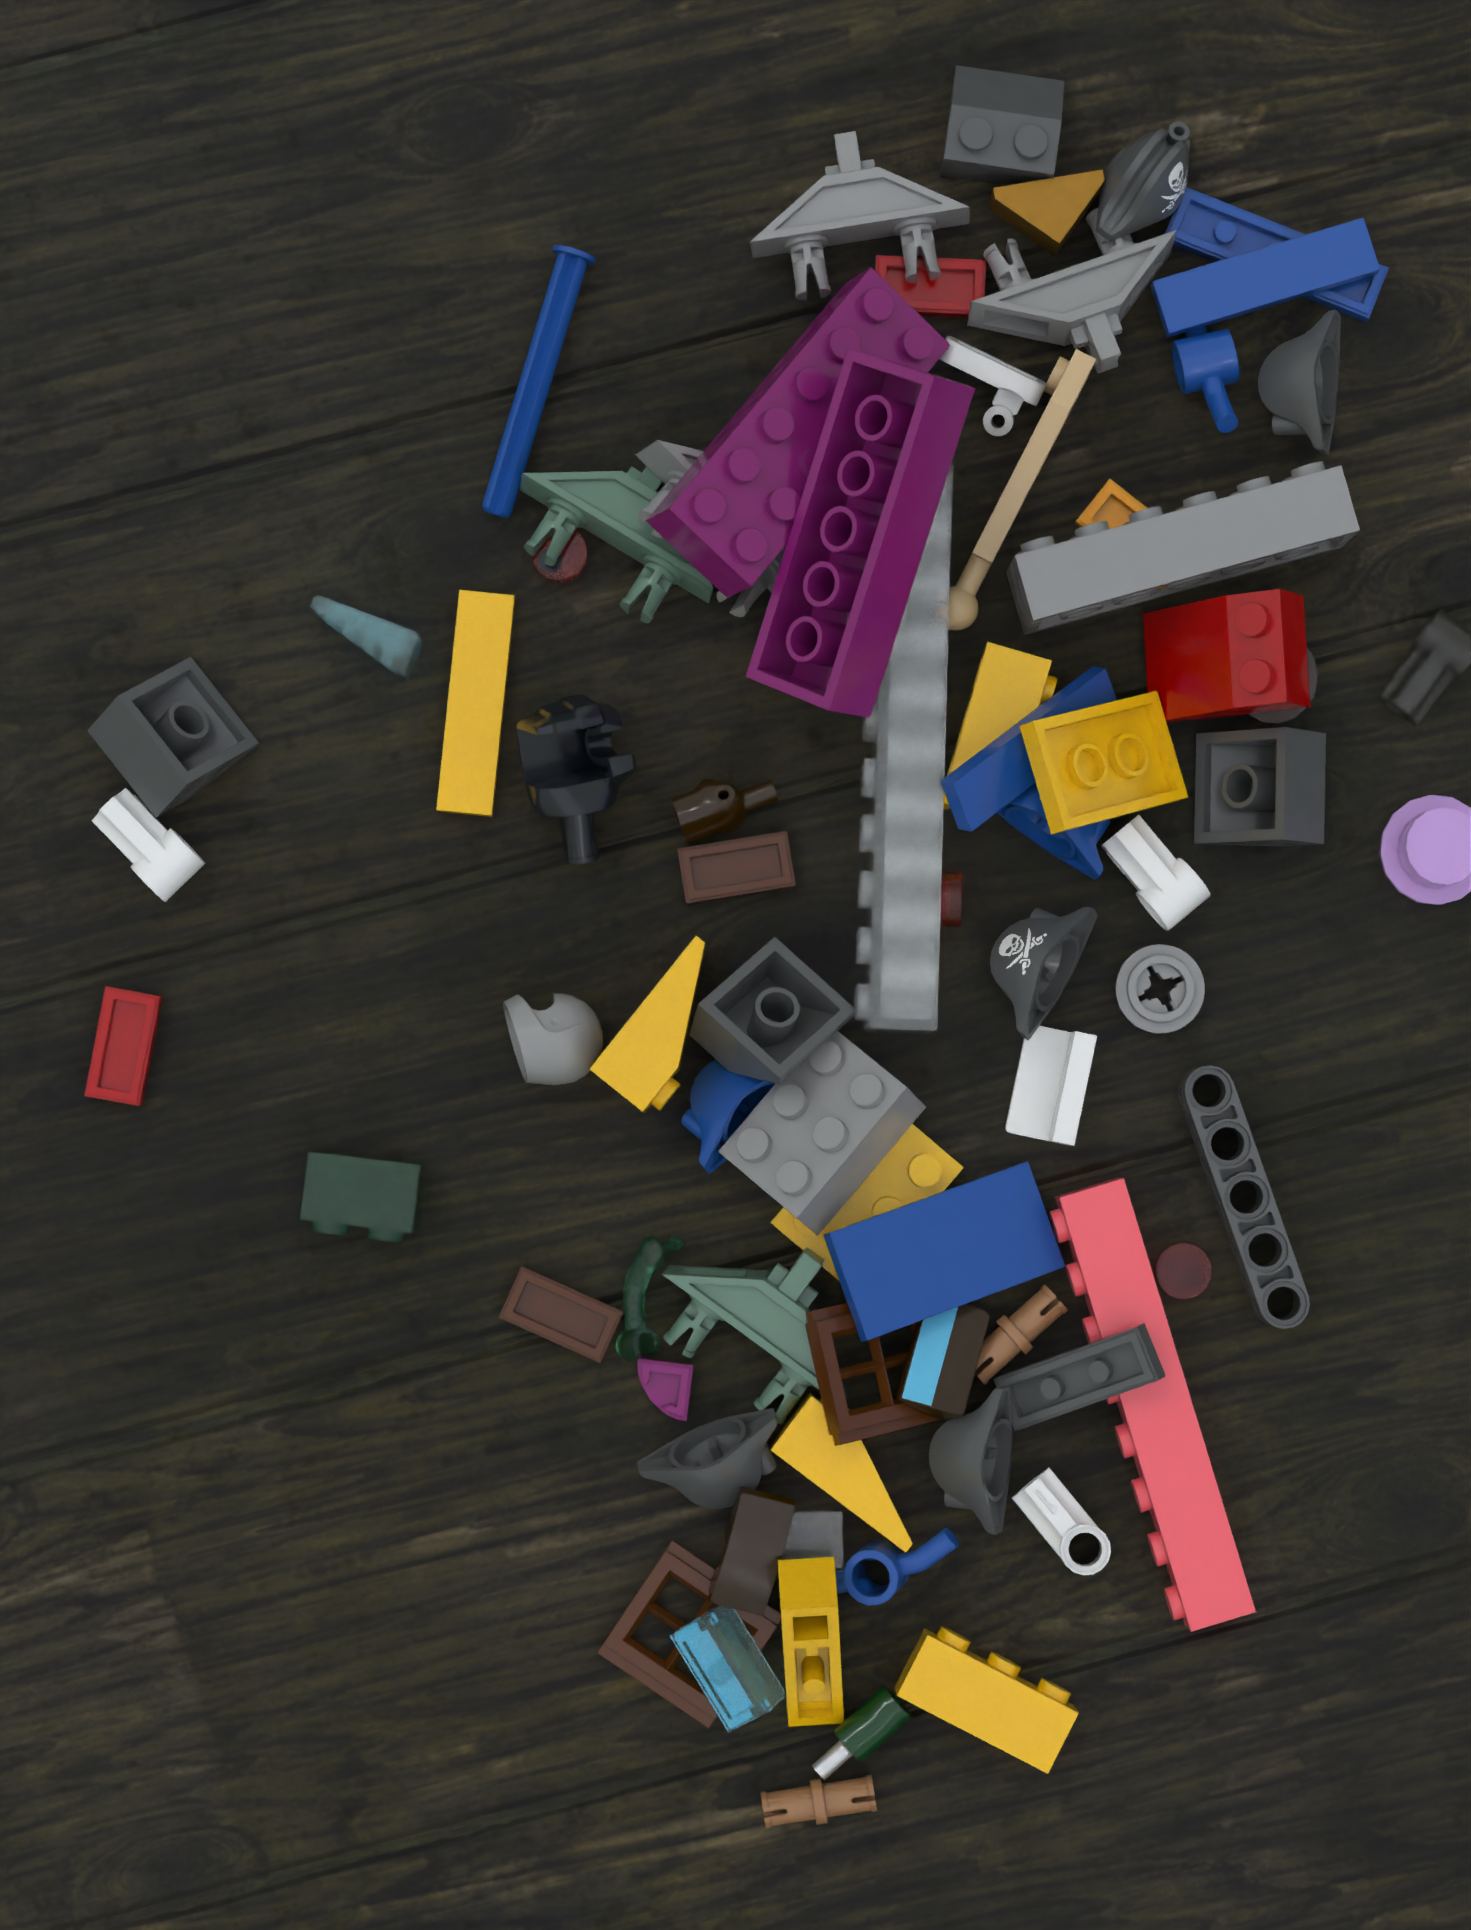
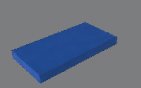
M1028 1161L823 1235L861 1342L1065 1267Z

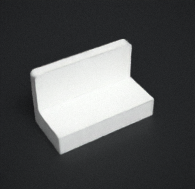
M1039 1026L1029 1041L1025 1038L1023 1039L1005 1124V1130L1008 1133L1068 1146L1075 1145L1097 1040L1096 1035L1078 1031L1067 1032Z

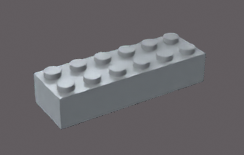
M1323 461L1314 462L1291 470V477L1275 484H1271L1269 476L1260 477L1237 485L1238 491L1230 494L1228 497L1217 499L1215 491L1205 492L1183 500L1184 506L1170 513L1163 514L1161 506L1151 507L1130 514L1128 516L1130 521L1119 527L1109 529L1107 521H1101L1076 529L1074 531L1076 536L1068 541L1055 544L1053 536H1047L1020 545L1022 551L1016 553L1006 574L1023 634L1027 635L1342 548L1360 531L1342 465L1325 470Z

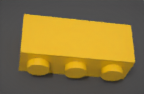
M941 1626L937 1634L924 1628L894 1687L896 1695L1048 1774L1079 1714L1075 1706L1068 1702L1071 1693L1044 1678L1040 1679L1037 1686L1020 1678L1017 1675L1021 1667L996 1653L991 1652L986 1660L968 1651L967 1649L971 1641L948 1628Z

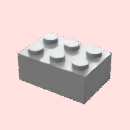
M837 1031L779 1084L775 1083L718 1152L818 1236L923 1112L926 1106L903 1083Z

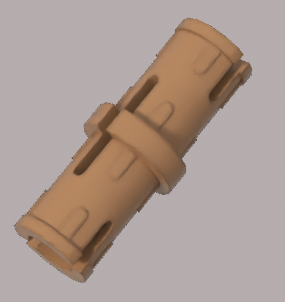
M1045 1284L1009 1318L1003 1315L998 1319L996 1323L999 1327L984 1339L975 1375L984 1385L1019 1352L1022 1351L1026 1355L1033 1348L1031 1342L1056 1319L1068 1311Z
M872 1775L823 1784L821 1783V1778L810 1780L811 1786L773 1792H760L766 1829L772 1828L771 1826L815 1819L816 1824L820 1825L828 1823V1817L877 1811Z

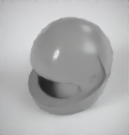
M553 993L552 1006L540 1011L532 1009L520 995H515L503 1002L510 1039L526 1083L545 1085L567 1084L576 1082L589 1073L590 1067L601 1055L603 1031L595 1012L584 1001L573 995Z

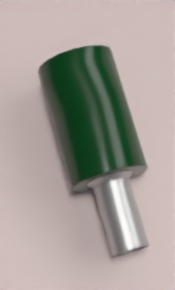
M885 1685L882 1686L834 1730L839 1741L820 1757L812 1767L821 1778L826 1780L851 1756L863 1762L912 1717L911 1714Z

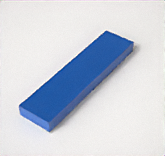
M1186 187L1181 204L1173 212L1165 232L1166 234L1177 230L1173 246L1213 262L1306 235ZM1379 264L1380 271L1377 275L1310 294L1303 298L1367 322L1389 267Z
M1360 218L1152 281L1150 287L1166 337L1168 338L1377 275L1380 267L1364 218Z
M1093 666L940 781L958 829L972 832L1036 783L1019 726L1034 720L1117 700L1106 668Z

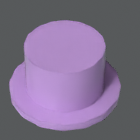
M1428 795L1408 801L1391 815L1381 834L1379 855L1385 876L1399 893L1417 903L1441 905L1460 900L1471 892V807L1453 797Z

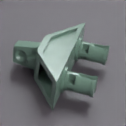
M631 466L627 473L623 471L521 474L520 491L549 508L530 540L524 545L525 550L532 557L552 537L553 539L546 553L545 564L554 566L558 561V556L576 528L587 530L644 565L629 592L619 603L620 607L628 614L644 595H649L640 621L644 623L651 622L655 611L672 584L682 587L708 604L713 591L711 582L664 538H658L651 534L654 528L646 521L642 524L638 519L639 512L665 486L647 466L643 472Z
M806 1247L790 1270H787L779 1263L771 1272L755 1269L668 1265L662 1275L687 1292L692 1300L671 1329L664 1334L663 1338L671 1346L688 1328H693V1333L682 1355L688 1358H693L696 1354L695 1351L717 1321L728 1322L780 1361L782 1367L760 1397L756 1398L753 1403L761 1411L780 1394H783L784 1397L775 1413L777 1424H783L787 1415L809 1386L819 1389L805 1324L808 1323L805 1312L815 1310L812 1302L819 1292L808 1284L822 1267L824 1259ZM843 1385L844 1392H845V1397H846V1401H847L848 1395H847L846 1390H845V1387H844V1385Z

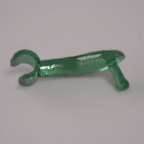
M647 1236L639 1244L623 1288L625 1330L619 1334L616 1340L617 1353L627 1361H634L640 1358L641 1353L637 1342L641 1351L645 1354H654L661 1346L657 1333L653 1329L645 1328V1295L654 1272L664 1263V1254L670 1251H677L682 1247L683 1243L679 1237L675 1236L668 1241L660 1243L654 1236Z

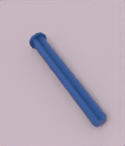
M554 245L552 252L557 255V259L482 503V508L486 513L501 518H509L512 514L520 488L521 474L524 473L584 273L587 265H594L596 260L594 256L584 251L564 245Z

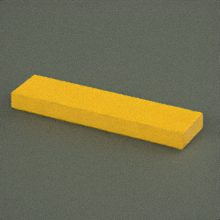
M459 590L436 808L438 812L493 817L515 595Z

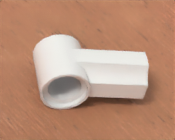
M127 788L113 796L92 820L133 863L130 866L132 870L164 902L205 864L204 860L172 828L167 830L147 806Z
M1137 815L1101 845L1109 858L1138 890L1136 896L1143 907L1166 931L1173 928L1211 896L1208 888L1196 872L1179 857L1176 859L1140 815Z
M1050 1467L1037 1475L1012 1497L1013 1501L1071 1571L1080 1575H1093L1101 1571L1108 1563L1111 1547L1106 1534L1100 1530ZM1080 1533L1093 1534L1099 1542L1100 1550L1098 1556L1088 1564L1076 1563L1069 1555L1070 1541Z

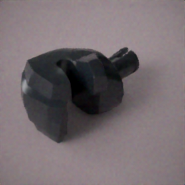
M583 694L564 697L558 702L542 706L533 715L521 720L516 727L519 754L529 800L538 815L560 817L565 854L563 857L564 862H567V864L590 863L600 858L593 812L604 810L614 805L617 800L620 784L636 770L634 754H617L612 748V733L623 729L619 711L609 704L594 702Z

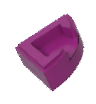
M638 1357L639 1380L649 1400L666 1415L678 1420L687 1421L694 1364Z

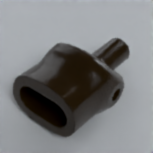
M703 779L693 791L673 798L671 801L686 844L716 834L734 831L744 823L748 811L779 801L772 780L739 791L732 784L713 779Z

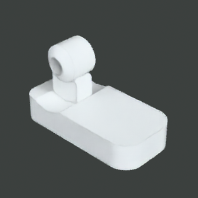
M952 336L946 337L945 340L950 346L939 358L940 360L999 388L992 401L993 406L984 414L983 425L985 430L993 436L1007 434L1014 425V415L1018 414L1023 401L1037 406L1045 390L1046 382ZM997 414L1002 415L1005 419L1004 425H995L993 416Z

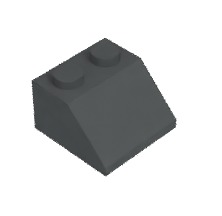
M956 65L940 176L1003 185L1053 178L1062 124L1065 81Z
M192 657L118 695L87 730L156 818L192 798L259 744Z
M1289 727L1196 733L1194 844L1240 846L1324 844L1326 733Z
M774 937L698 1003L690 1036L729 1072L779 1084L855 1016L856 1009Z

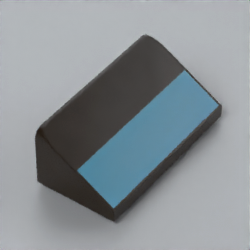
M964 1304L918 1321L895 1400L939 1420L961 1417L967 1405L990 1313Z

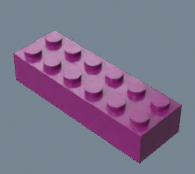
M870 267L841 287L646 519V522L727 598L752 587L788 542L847 349H854L929 372L949 348L950 344Z
M850 348L847 349L747 670V678L828 711L871 718L975 388L888 359Z

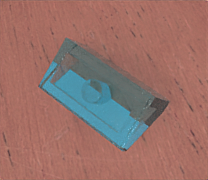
M718 1605L670 1635L671 1640L728 1733L770 1712L785 1698L786 1694L735 1609Z

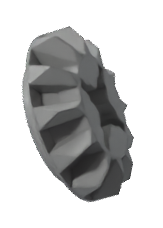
M1157 944L1139 949L1122 964L1115 983V990L1119 1009L1135 1027L1158 1034L1181 1029L1195 1018L1204 1000L1205 984L1199 966L1190 955L1174 946ZM1149 966L1153 974L1156 973L1160 980L1169 978L1173 980L1177 977L1181 979V982L1175 984L1174 988L1168 992L1170 1000L1168 1004L1172 1010L1170 1012L1166 1005H1162L1158 998L1144 999L1142 1001L1138 999V996L1145 994L1144 990L1151 986L1149 979L1151 975L1147 969Z

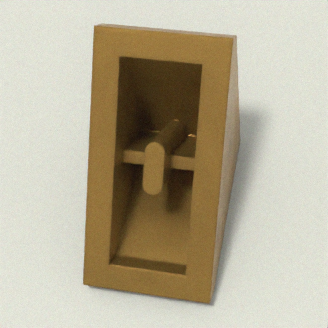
M1103 169L995 187L989 200L991 212L1055 256L1100 193L1105 181Z

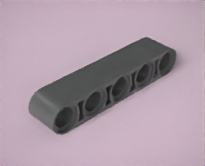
M1210 1065L1193 1068L1186 1072L1180 1080L1178 1087L1179 1101L1251 1306L1258 1319L1265 1324L1281 1329L1293 1328L1302 1323L1308 1315L1310 1307L1309 1295L1234 1082L1230 1075L1220 1067ZM1202 1075L1211 1076L1219 1085V1098L1210 1107L1201 1106L1193 1097L1192 1089L1194 1082ZM1221 1128L1230 1129L1238 1138L1237 1151L1227 1160L1217 1157L1211 1147L1213 1135ZM1248 1181L1255 1188L1257 1199L1252 1209L1241 1213L1232 1206L1230 1192L1236 1183ZM1267 1234L1275 1244V1254L1270 1262L1258 1266L1249 1256V1244L1257 1235ZM1278 1287H1286L1290 1290L1294 1300L1292 1310L1283 1318L1272 1316L1267 1306L1269 1295Z

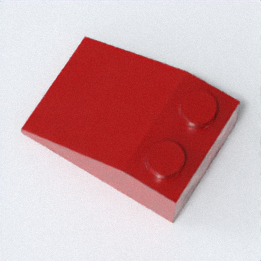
M1283 589L1226 595L1143 613L1147 692H1158L1167 723L1311 707L1303 595Z

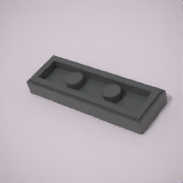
M1145 1323L1005 1373L993 1380L997 1388L1010 1386L1012 1427L1014 1431L1158 1381L1166 1375Z

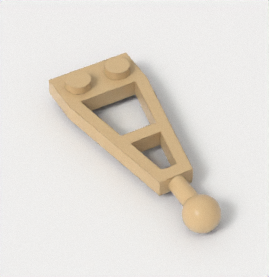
M1078 349L1075 350L1070 361L1061 356L1059 357L1044 392L1052 395L988 520L956 586L946 588L936 598L934 605L935 616L938 622L949 630L958 631L966 629L975 621L979 609L975 595L1093 369L1096 359Z

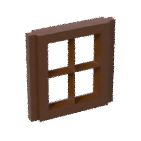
M843 1303L805 1312L808 1322L805 1324L827 1427L829 1435L833 1436L835 1446L939 1420L892 1398L886 1369L904 1365L908 1352L883 1358L878 1336L867 1340L872 1361L839 1369L833 1338L857 1332L848 1304ZM916 1323L910 1324L912 1337ZM874 1372L881 1402L848 1410L842 1380Z
M672 1539L597 1653L709 1728L721 1712V1708L708 1689L675 1668L686 1651L681 1642L678 1641L665 1661L632 1639L631 1636L647 1612L677 1632L688 1626L654 1603L669 1579L673 1577L706 1600L691 1623L699 1618H702L705 1623L716 1606L750 1629L734 1655L719 1647L741 1682L781 1621V1612L767 1604L762 1616L709 1603L708 1590L716 1569Z

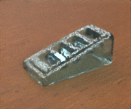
M314 596L310 607L322 621L397 676L409 680L423 644L417 632L325 597Z

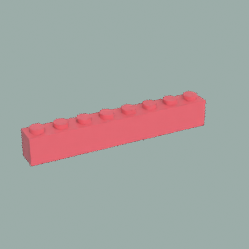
M1115 1178L1055 1196L1058 1209L1049 1211L1050 1219L1058 1243L1068 1241L1074 1262L1065 1266L1074 1296L1084 1295L1090 1316L1082 1318L1088 1343L1145 1323L1166 1375L1158 1381L1107 1398L1106 1402L1108 1405L1117 1402L1123 1424L1114 1426L1116 1437L1124 1459L1133 1456L1140 1478L1131 1480V1485L1140 1512L1150 1510L1156 1532L1147 1534L1157 1567L1166 1564L1172 1586L1164 1588V1594L1172 1619L1174 1621L1183 1619L1184 1625L1192 1632L1255 1613L1254 1603L1124 1178Z

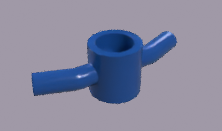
M1206 326L1185 332L1186 338L1173 340L1171 343L1172 361L1182 394H1189L1203 390L1207 406L1217 429L1222 433L1231 432L1237 427L1238 419L1224 385L1239 381L1238 358L1231 333L1228 329L1207 332Z
M944 1528L916 1550L904 1552L888 1539H876L856 1552L846 1563L845 1569L835 1572L837 1594L849 1592L860 1603L868 1606L880 1605L888 1601L905 1585L909 1575L930 1568L959 1547L958 1540L948 1528ZM876 1559L886 1566L889 1571V1585L876 1584L868 1577L865 1570L866 1560L872 1561Z

